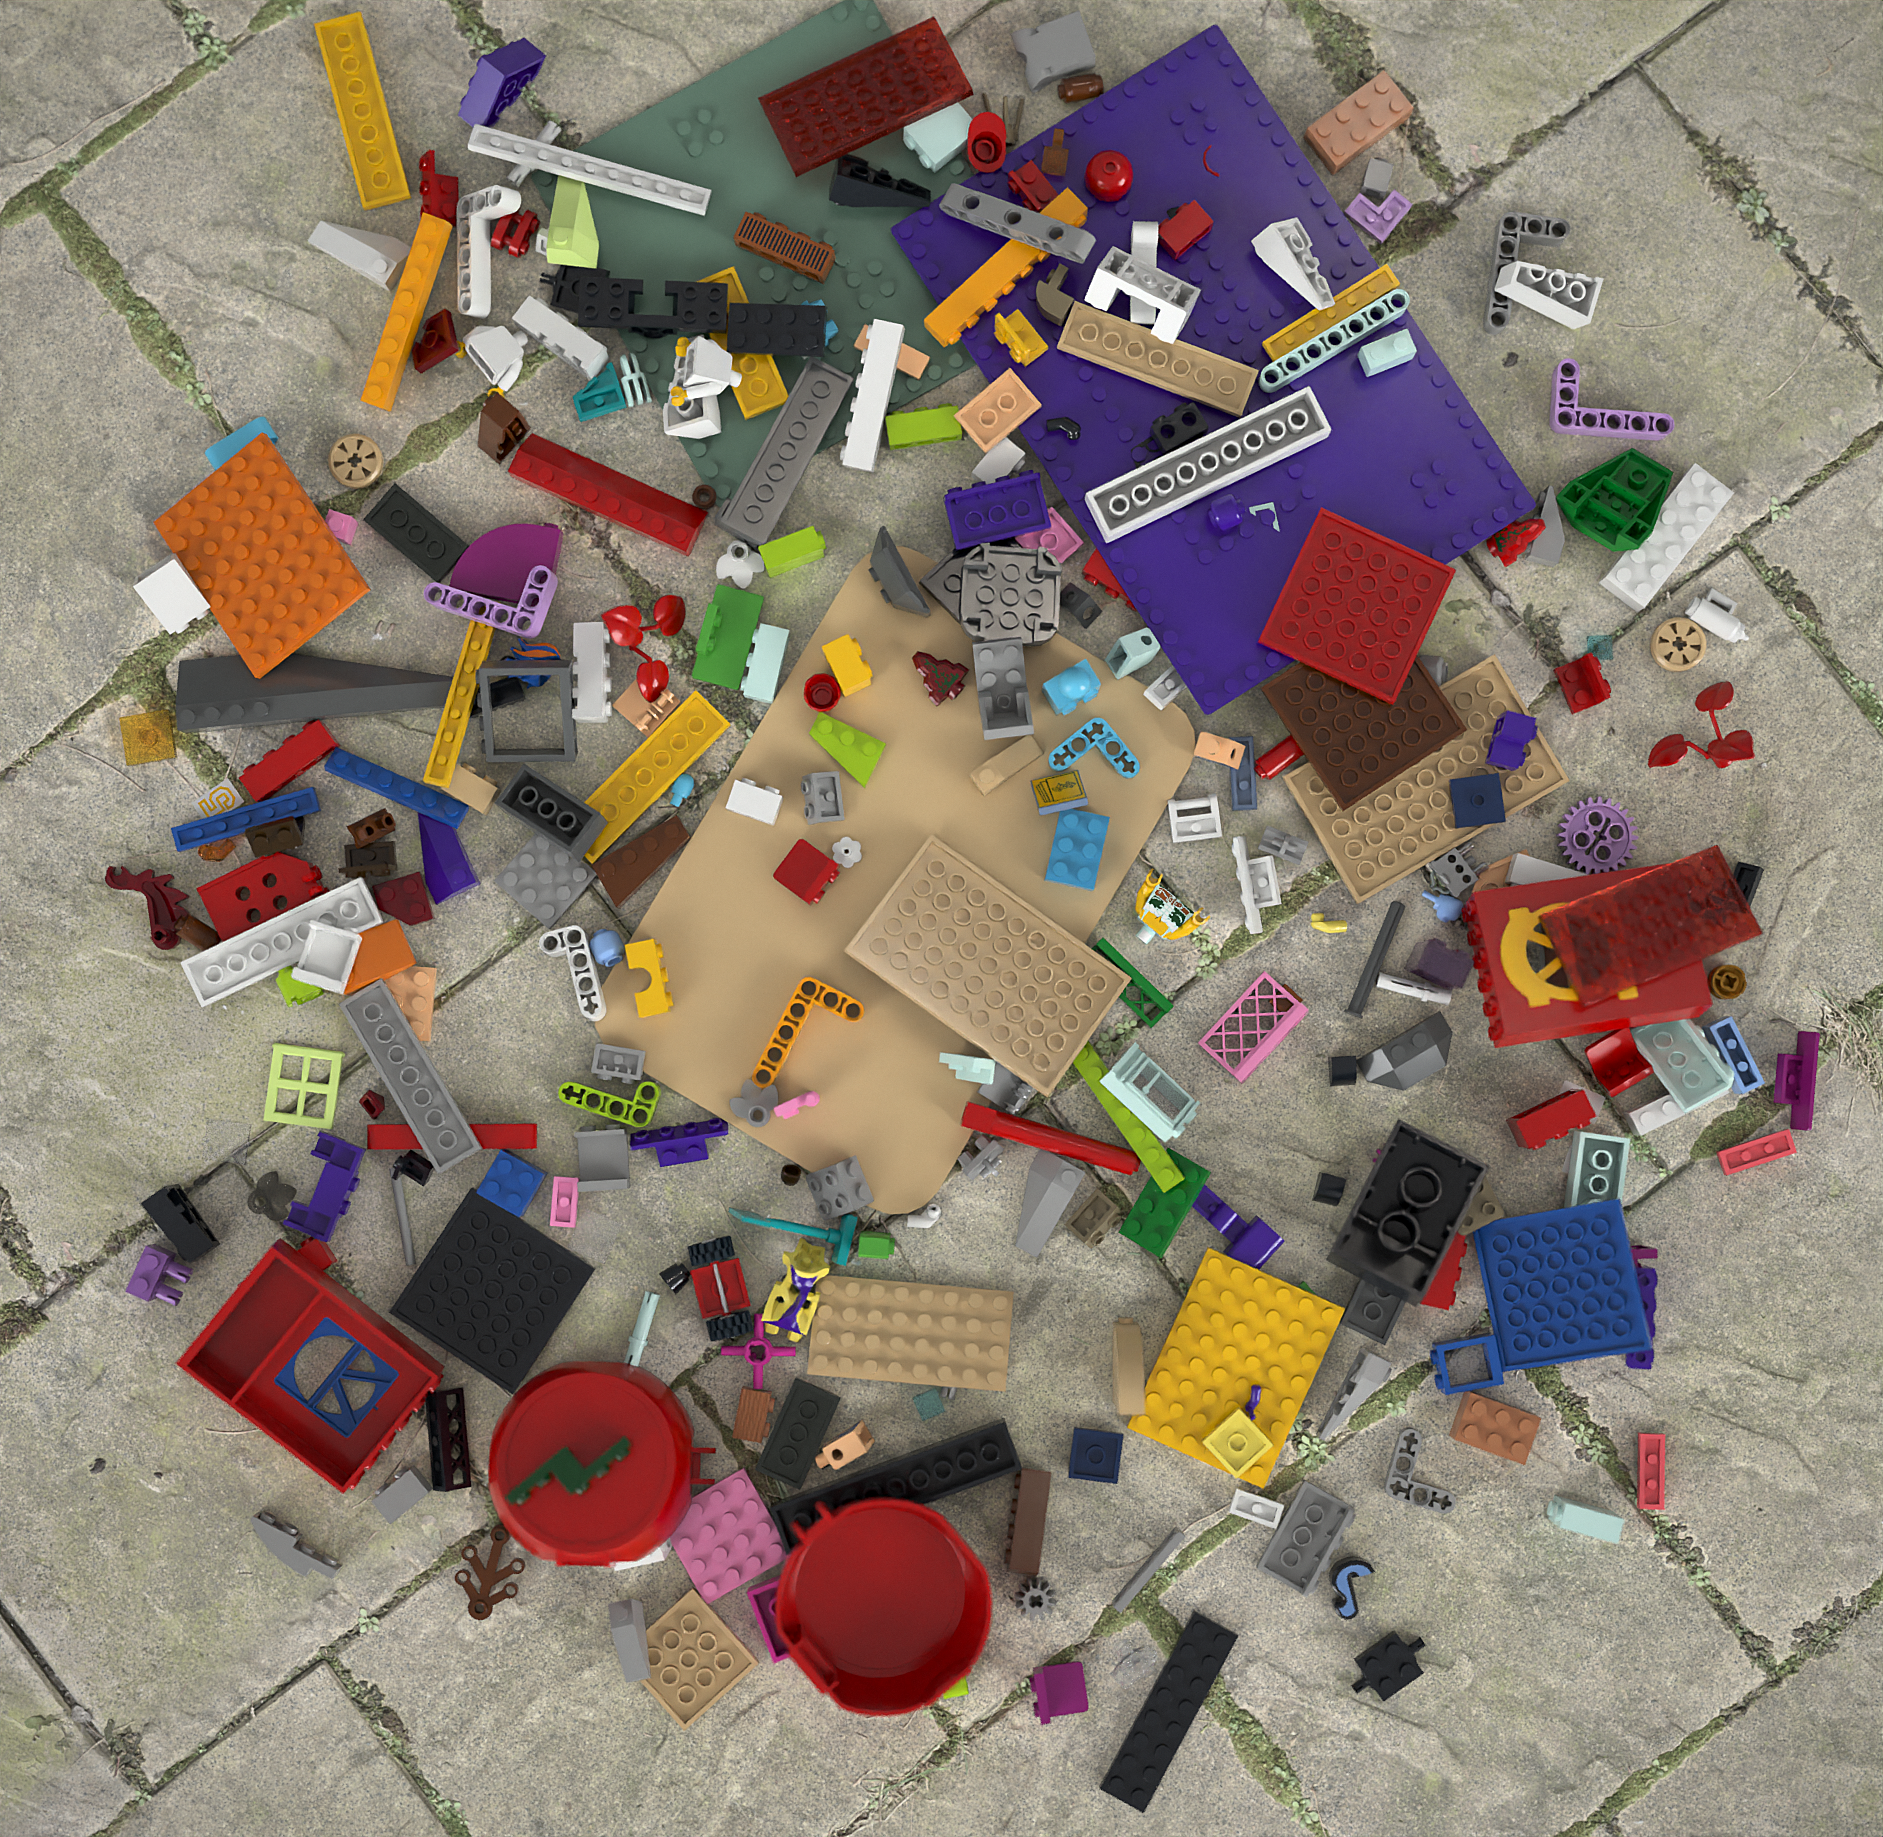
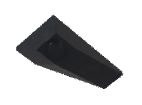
M838 151L829 188V200L835 204L850 207L930 206V190L904 178L898 181L889 174L890 171L883 168L877 171L868 166V161Z

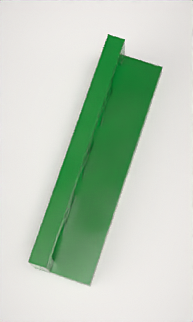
M1104 937L1091 948L1095 952L1098 950L1107 961L1109 960L1114 966L1132 978L1130 980L1132 984H1127L1126 987H1137L1140 990V1001H1130L1126 997V987L1119 998L1150 1028L1174 1007ZM1144 995H1145L1150 1001H1144ZM1134 1004H1140V1010ZM1144 1004H1154L1160 1012L1150 1020L1144 1014Z

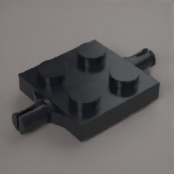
M561 264L555 276L543 272L541 276L549 280L540 278V282L553 286L551 306L578 313L580 277L609 278L610 271L598 267L596 269Z
M1395 1630L1354 1658L1361 1669L1363 1678L1351 1685L1358 1694L1370 1686L1384 1702L1424 1674L1414 1654L1423 1647H1426V1644L1419 1637L1407 1645L1400 1639Z

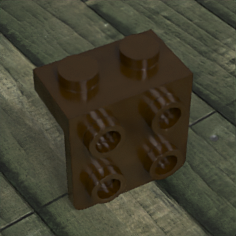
M289 816L245 828V836L255 858L271 856L276 852L286 849L293 850L303 845L305 819L304 817L295 819L294 816Z
M395 841L369 843L358 849L355 844L344 845L346 867L338 868L339 873L345 874L346 878L351 879L366 878V873L376 877L391 876L390 871H397Z

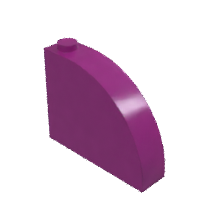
M544 523L543 526L511 524L491 530L475 540L462 554L452 573L449 587L484 598L519 604L529 574L535 566H545L556 575L564 533L561 529H558V525ZM547 574L543 575L540 578V584L546 582L548 578ZM539 597L533 599L531 607H535L539 603Z

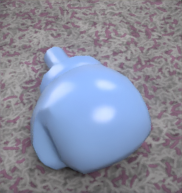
M1425 890L1422 893V896L1435 902L1433 908L1437 910V918L1445 923L1449 920L1454 921L1461 915L1463 903L1459 899L1442 893L1439 897H1436Z

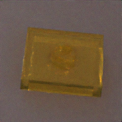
M165 709L119 717L127 766L177 758L170 710Z

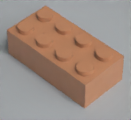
M1383 70L1306 129L1303 138L1333 176L1406 121L1414 107L1386 71Z

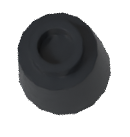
M675 1263L659 1273V1275L676 1295L689 1281L688 1276L691 1273L683 1263L680 1265Z

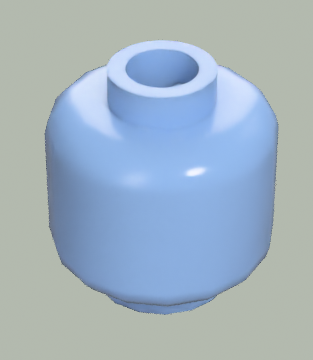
M598 930L593 934V938L589 943L591 952L598 964L611 967L622 961L625 946L616 931Z

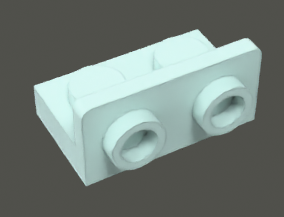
M940 1052L939 1062L949 1064V1069H955L956 1079L984 1084L993 1083L996 1060Z

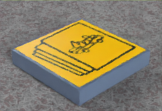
M1078 770L1030 781L1040 815L1088 805L1087 796Z

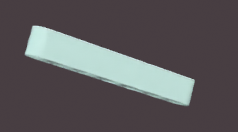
M1395 289L1267 365L1262 370L1259 378L1260 388L1267 393L1277 391L1404 314L1409 305L1410 297L1408 293L1402 289ZM1398 299L1402 302L1403 306L1397 308L1392 305L1391 300ZM1378 312L1382 319L1374 320L1370 313ZM1349 325H1358L1361 329V332H1352L1349 328ZM1336 337L1340 344L1332 345L1329 343L1328 338ZM1307 350H1316L1319 357H1309ZM1294 362L1298 369L1291 371L1286 367V363ZM1272 374L1276 377L1277 382L1269 383L1265 380V376Z

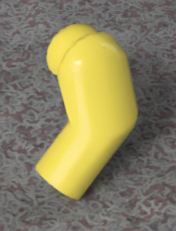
M1323 913L1311 915L1312 922L1310 924L1314 929L1326 933L1347 931V922L1345 920L1324 921Z

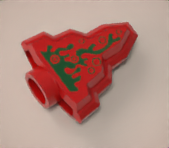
M1527 519L1522 522L1515 520L1486 540L1490 553L1493 557L1499 556L1505 567L1517 561V556L1526 550L1528 543L1538 538L1546 528L1544 520Z

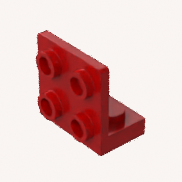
M1592 652L1553 670L1572 715L1611 698L1609 694L1611 693V687L1606 679L1603 680L1600 673L1602 669L1600 661L1596 656H1593Z

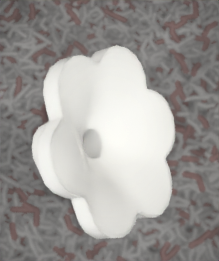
M843 837L840 842L834 843L832 847L835 853L833 860L838 864H842L845 868L852 867L854 862H859L862 858L860 843L852 841L849 837Z

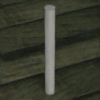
M389 1168L406 1266L414 1265L416 1261L401 1176L394 1180L392 1176L395 1169Z

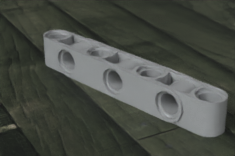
M954 183L950 185L939 204L940 209L952 217L1078 263L1085 261L1096 241L1094 236L1085 230Z

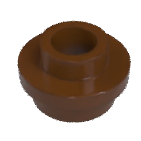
M700 485L694 489L692 500L698 508L709 509L716 503L717 495L711 486ZM702 494L709 495L707 501H701L700 497Z

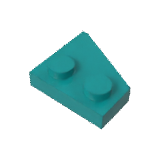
M612 362L606 365L607 369L597 378L594 376L585 388L580 389L572 397L580 422L627 408Z

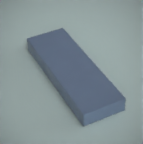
M1253 736L1229 737L1228 739L1246 746L1239 769L1230 768L1232 811L1257 810Z

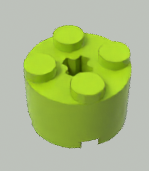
M287 966L278 971L279 975L275 981L288 1008L292 1007V1002L296 1001L297 1005H301L324 994L323 988L293 979L291 977L294 969L292 966Z

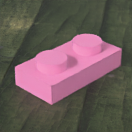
M554 1176L550 1226L576 1227L579 1194L577 1182L580 1181V1178Z

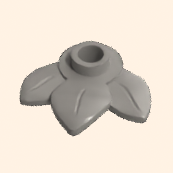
M747 1079L741 1089V1098L737 1097L729 1100L731 1110L736 1116L746 1118L747 1122L753 1127L766 1125L770 1119V1111L778 1103L776 1086L771 1085L762 1090L752 1080ZM756 1110H760L763 1113L760 1120L754 1118Z

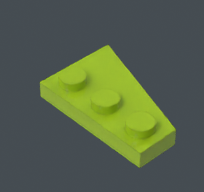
M819 712L809 732V735L864 788L866 787L886 743L822 712Z

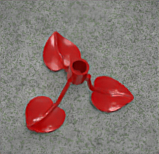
M664 595L656 601L653 617L657 624L652 626L640 627L642 621L641 613L632 605L617 606L601 615L612 640L617 645L629 646V650L635 651L647 660V663L644 662L638 666L636 677L640 692L648 703L656 701L661 692L666 689L669 682V671L663 661H652V658L638 649L637 645L643 640L642 631L660 628L664 636H673L680 631L686 615L685 604L681 596Z
M1729 681L1719 682L1707 687L1697 696L1695 706L1699 711H1709L1717 739L1708 744V750L1704 751L1691 741H1685L1682 734H1672L1661 739L1653 747L1648 758L1649 768L1665 767L1678 763L1686 756L1687 747H1691L1704 755L1705 759L1711 758L1717 768H1726L1733 761L1755 759L1753 737L1749 731H1733L1727 734L1723 740L1714 711L1722 710L1731 703L1734 696V688Z

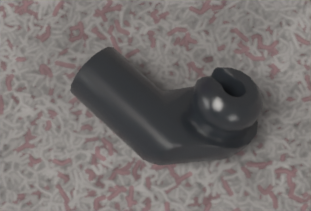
M1069 417L1046 420L1048 432L1063 430L1068 433L1067 435L1070 440H1077L1081 436L1080 425Z

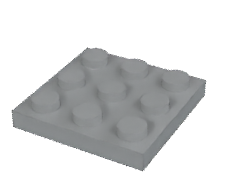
M535 834L494 881L548 929H551L594 881L597 874L582 859L580 862L576 861Z

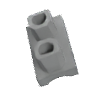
M1266 826L1258 849L1300 865L1309 842Z
M981 1135L974 1143L981 1152L974 1158L966 1151L958 1158V1161L964 1168L962 1171L971 1180H974L979 1174L984 1179L990 1173L995 1177L1000 1174L995 1168L1002 1162L997 1156L1004 1149L995 1140L992 1141L985 1135Z

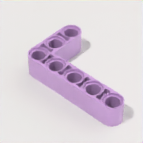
M1571 358L1564 359L1553 370L1549 423L1555 433L1658 441L1664 439L1674 429L1673 418L1665 413L1578 407L1580 368L1577 361ZM1561 368H1568L1571 372V377L1564 376ZM1561 391L1566 392L1569 395V401L1561 399L1559 393ZM1558 416H1565L1568 420V425L1561 424ZM1583 417L1591 419L1592 427L1584 425ZM1607 419H1613L1617 427L1614 429L1610 428L1607 424ZM1633 420L1639 422L1640 430H1635L1632 427L1631 422ZM1656 422L1664 425L1665 432L1657 430Z
M542 565L535 566L529 574L517 609L436 582L430 583L425 587L424 598L428 603L440 610L532 639L538 636L558 584V579L547 567ZM547 574L548 578L546 582L540 584V578L543 575ZM442 591L441 598L435 601L436 593ZM539 597V603L535 607H531L533 599ZM464 598L463 605L457 608V602ZM482 606H486L485 613L479 615V609ZM508 613V619L501 623L502 615ZM530 620V627L527 630H523V624Z

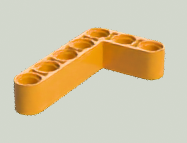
M803 978L798 983L753 1071L752 1080L754 1084L765 1088L775 1082L814 1004L847 1021L857 1022L862 1019L865 1013L862 1003L814 978ZM811 981L815 983L816 991L808 996L804 994L802 988L806 982ZM833 992L838 996V1003L833 1007H829L825 1004L824 998L828 993ZM796 1003L802 1004L805 1008L803 1016L798 1018L794 1017L791 1013L792 1006ZM850 1004H857L860 1008V1014L856 1018H850L846 1013V1009ZM785 1025H789L793 1029V1036L788 1040L783 1039L780 1035V1030ZM774 1047L779 1048L782 1052V1057L777 1062L769 1058V1051ZM762 1069L769 1071L771 1075L770 1081L766 1084L759 1082L757 1077Z

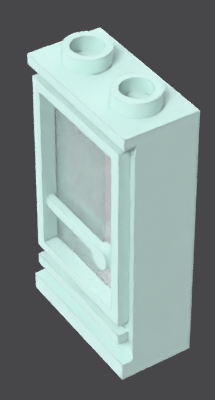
M1135 1042L1122 1054L1121 1058L1112 1066V1069L1099 1082L1163 1142H1166L1172 1136L1176 1139L1185 1130L1183 1124H1188L1197 1115L1194 1110L1200 1102H1195L1156 1063L1138 1049L1140 1046Z

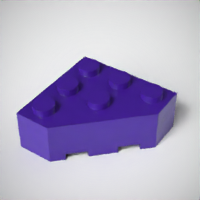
M526 38L515 42L512 41L503 48H497L488 55H482L476 64L478 67L476 73L468 83V86H470L468 92L460 102L461 108L458 116L473 128L475 124L488 128L493 127L500 120L498 115L507 106L510 108L522 94L520 89L528 81L532 82L536 78L546 55Z

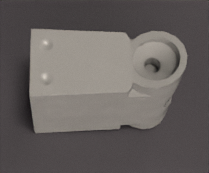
M1079 11L1037 26L1036 29L1025 28L1014 31L1011 34L1017 54L1027 64L1025 76L1032 93L1040 91L1052 81L1055 82L1095 68V53Z

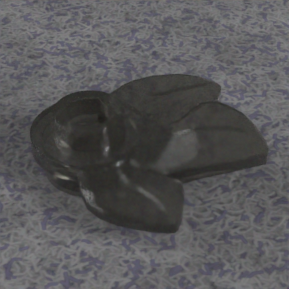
M277 1171L266 1173L258 1180L256 1190L249 1195L247 1204L253 1213L265 1214L271 1220L280 1221L288 1218L289 1212L285 1205L293 1200L297 1189L287 1184H279ZM258 1197L265 1199L263 1206L255 1204V1200Z

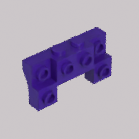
M319 1131L317 1135L319 1136L318 1142L310 1155L328 1162L324 1166L310 1205L296 1200L292 1201L290 1204L292 1206L288 1218L284 1220L283 1225L327 1243L332 1238L339 1218L342 1215L345 1216L350 1208L351 1202L348 1199L351 1192H355L359 1185L360 1179L357 1178L359 1174L358 1169L366 1149L335 1135Z

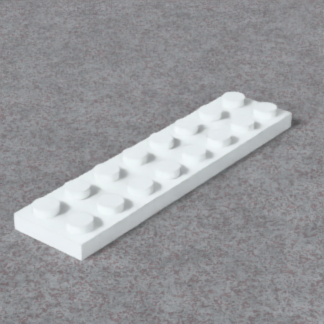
M359 877L180 962L201 1007L212 1004L277 973L287 966L298 963L311 929L309 925L311 920L318 922L319 918L333 922V927L342 929L343 926H348L356 929V934L384 922L363 877Z

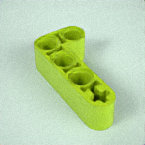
M570 1081L560 1086L558 1095L561 1101L566 1104L636 1127H643L650 1124L653 1120L661 1096V1088L653 1081L643 1082L638 1086L634 1099L630 1100ZM647 1085L655 1089V1095L652 1099H647L643 1096V1089ZM573 1086L574 1092L584 1093L582 1098L572 1096L569 1099V1094L565 1093V1091ZM592 1093H596L600 1097V1104L597 1107H592L588 1102L589 1096ZM615 1101L621 1102L624 1106V1111L620 1115H616L612 1111V1104ZM638 1109H643L647 1113V1119L643 1123L635 1119V1113Z

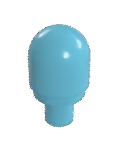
M683 773L674 781L671 791L674 795L670 804L679 807L682 799H687L690 796L694 787L692 776Z

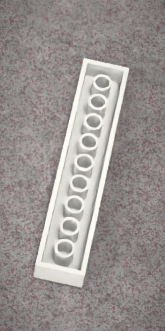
M1310 386L1087 492L1085 502L1107 544L1327 438L1331 428Z

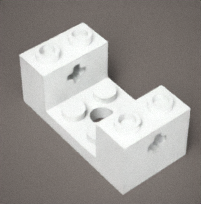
M1113 246L1097 268L1085 301L1091 303L1095 308L1107 311L1120 290H1123L1127 295L1135 296L1145 301L1149 306L1161 309L1151 334L1157 336L1161 341L1173 344L1188 321L1201 290Z

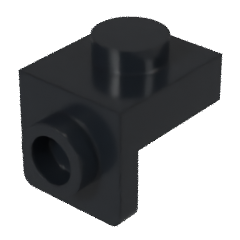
M410 1150L404 1157L400 1155L393 1165L395 1171L392 1178L397 1180L402 1174H405L424 1187L430 1180L434 1166L430 1161Z

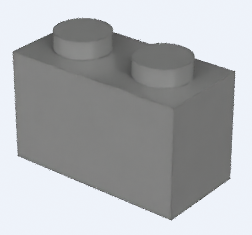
M413 1466L410 1470L404 1467L394 1476L396 1481L389 1486L385 1483L374 1492L377 1497L371 1502L389 1524H392L433 1489L416 1466Z

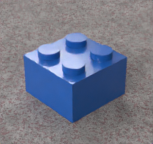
M501 1149L476 1193L515 1216L521 1217L524 1216L548 1172L507 1149Z

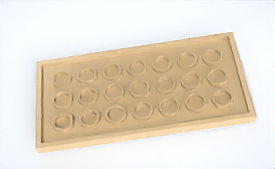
M831 1275L821 1277L816 1282L815 1293L819 1292L820 1297L812 1319L807 1374L1006 1392L1014 1292Z

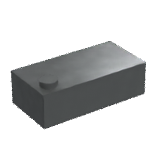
M523 764L495 802L505 814L578 862L581 861L608 824L598 811L525 764Z

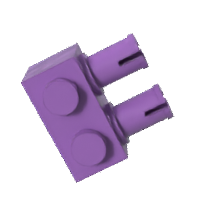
M156 1244L147 1245L125 1292L147 1302L159 1298L173 1304V1306H177L181 1300L178 1298L183 1296V1292L165 1285L164 1281L167 1275L183 1281V1283H187L191 1278L189 1274L192 1275L193 1269L175 1262L174 1259L177 1253Z

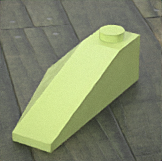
M558 175L547 239V263L597 269L599 242L585 184L582 181Z

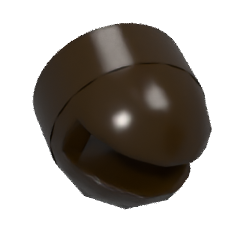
M791 1164L783 1166L781 1180L787 1186L797 1184L801 1176L800 1168Z

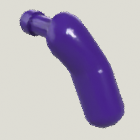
M1257 1384L1251 1387V1396L1245 1405V1410L1249 1412L1251 1420L1256 1418L1253 1410L1258 1405L1261 1397V1386Z

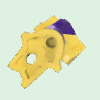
M800 1238L794 1252L784 1251L782 1261L787 1266V1275L782 1282H775L761 1320L765 1322V1332L774 1335L778 1333L779 1328L789 1330L787 1338L794 1342H799L803 1335H807L820 1297L819 1292L811 1293L809 1291L821 1277L828 1274L830 1266L824 1261V1247L812 1246L805 1239ZM792 1284L799 1288L800 1292L798 1294ZM782 1296L784 1302L779 1303L777 1297ZM806 1299L811 1302L810 1307L807 1309L803 1305Z

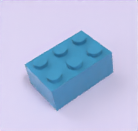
M1075 809L1060 811L1044 881L1093 891L1110 817Z

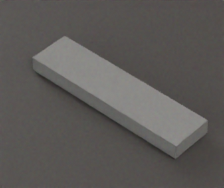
M1175 1527L1112 1600L1113 1607L1119 1613L1124 1610L1185 1538L1184 1533L1178 1527Z

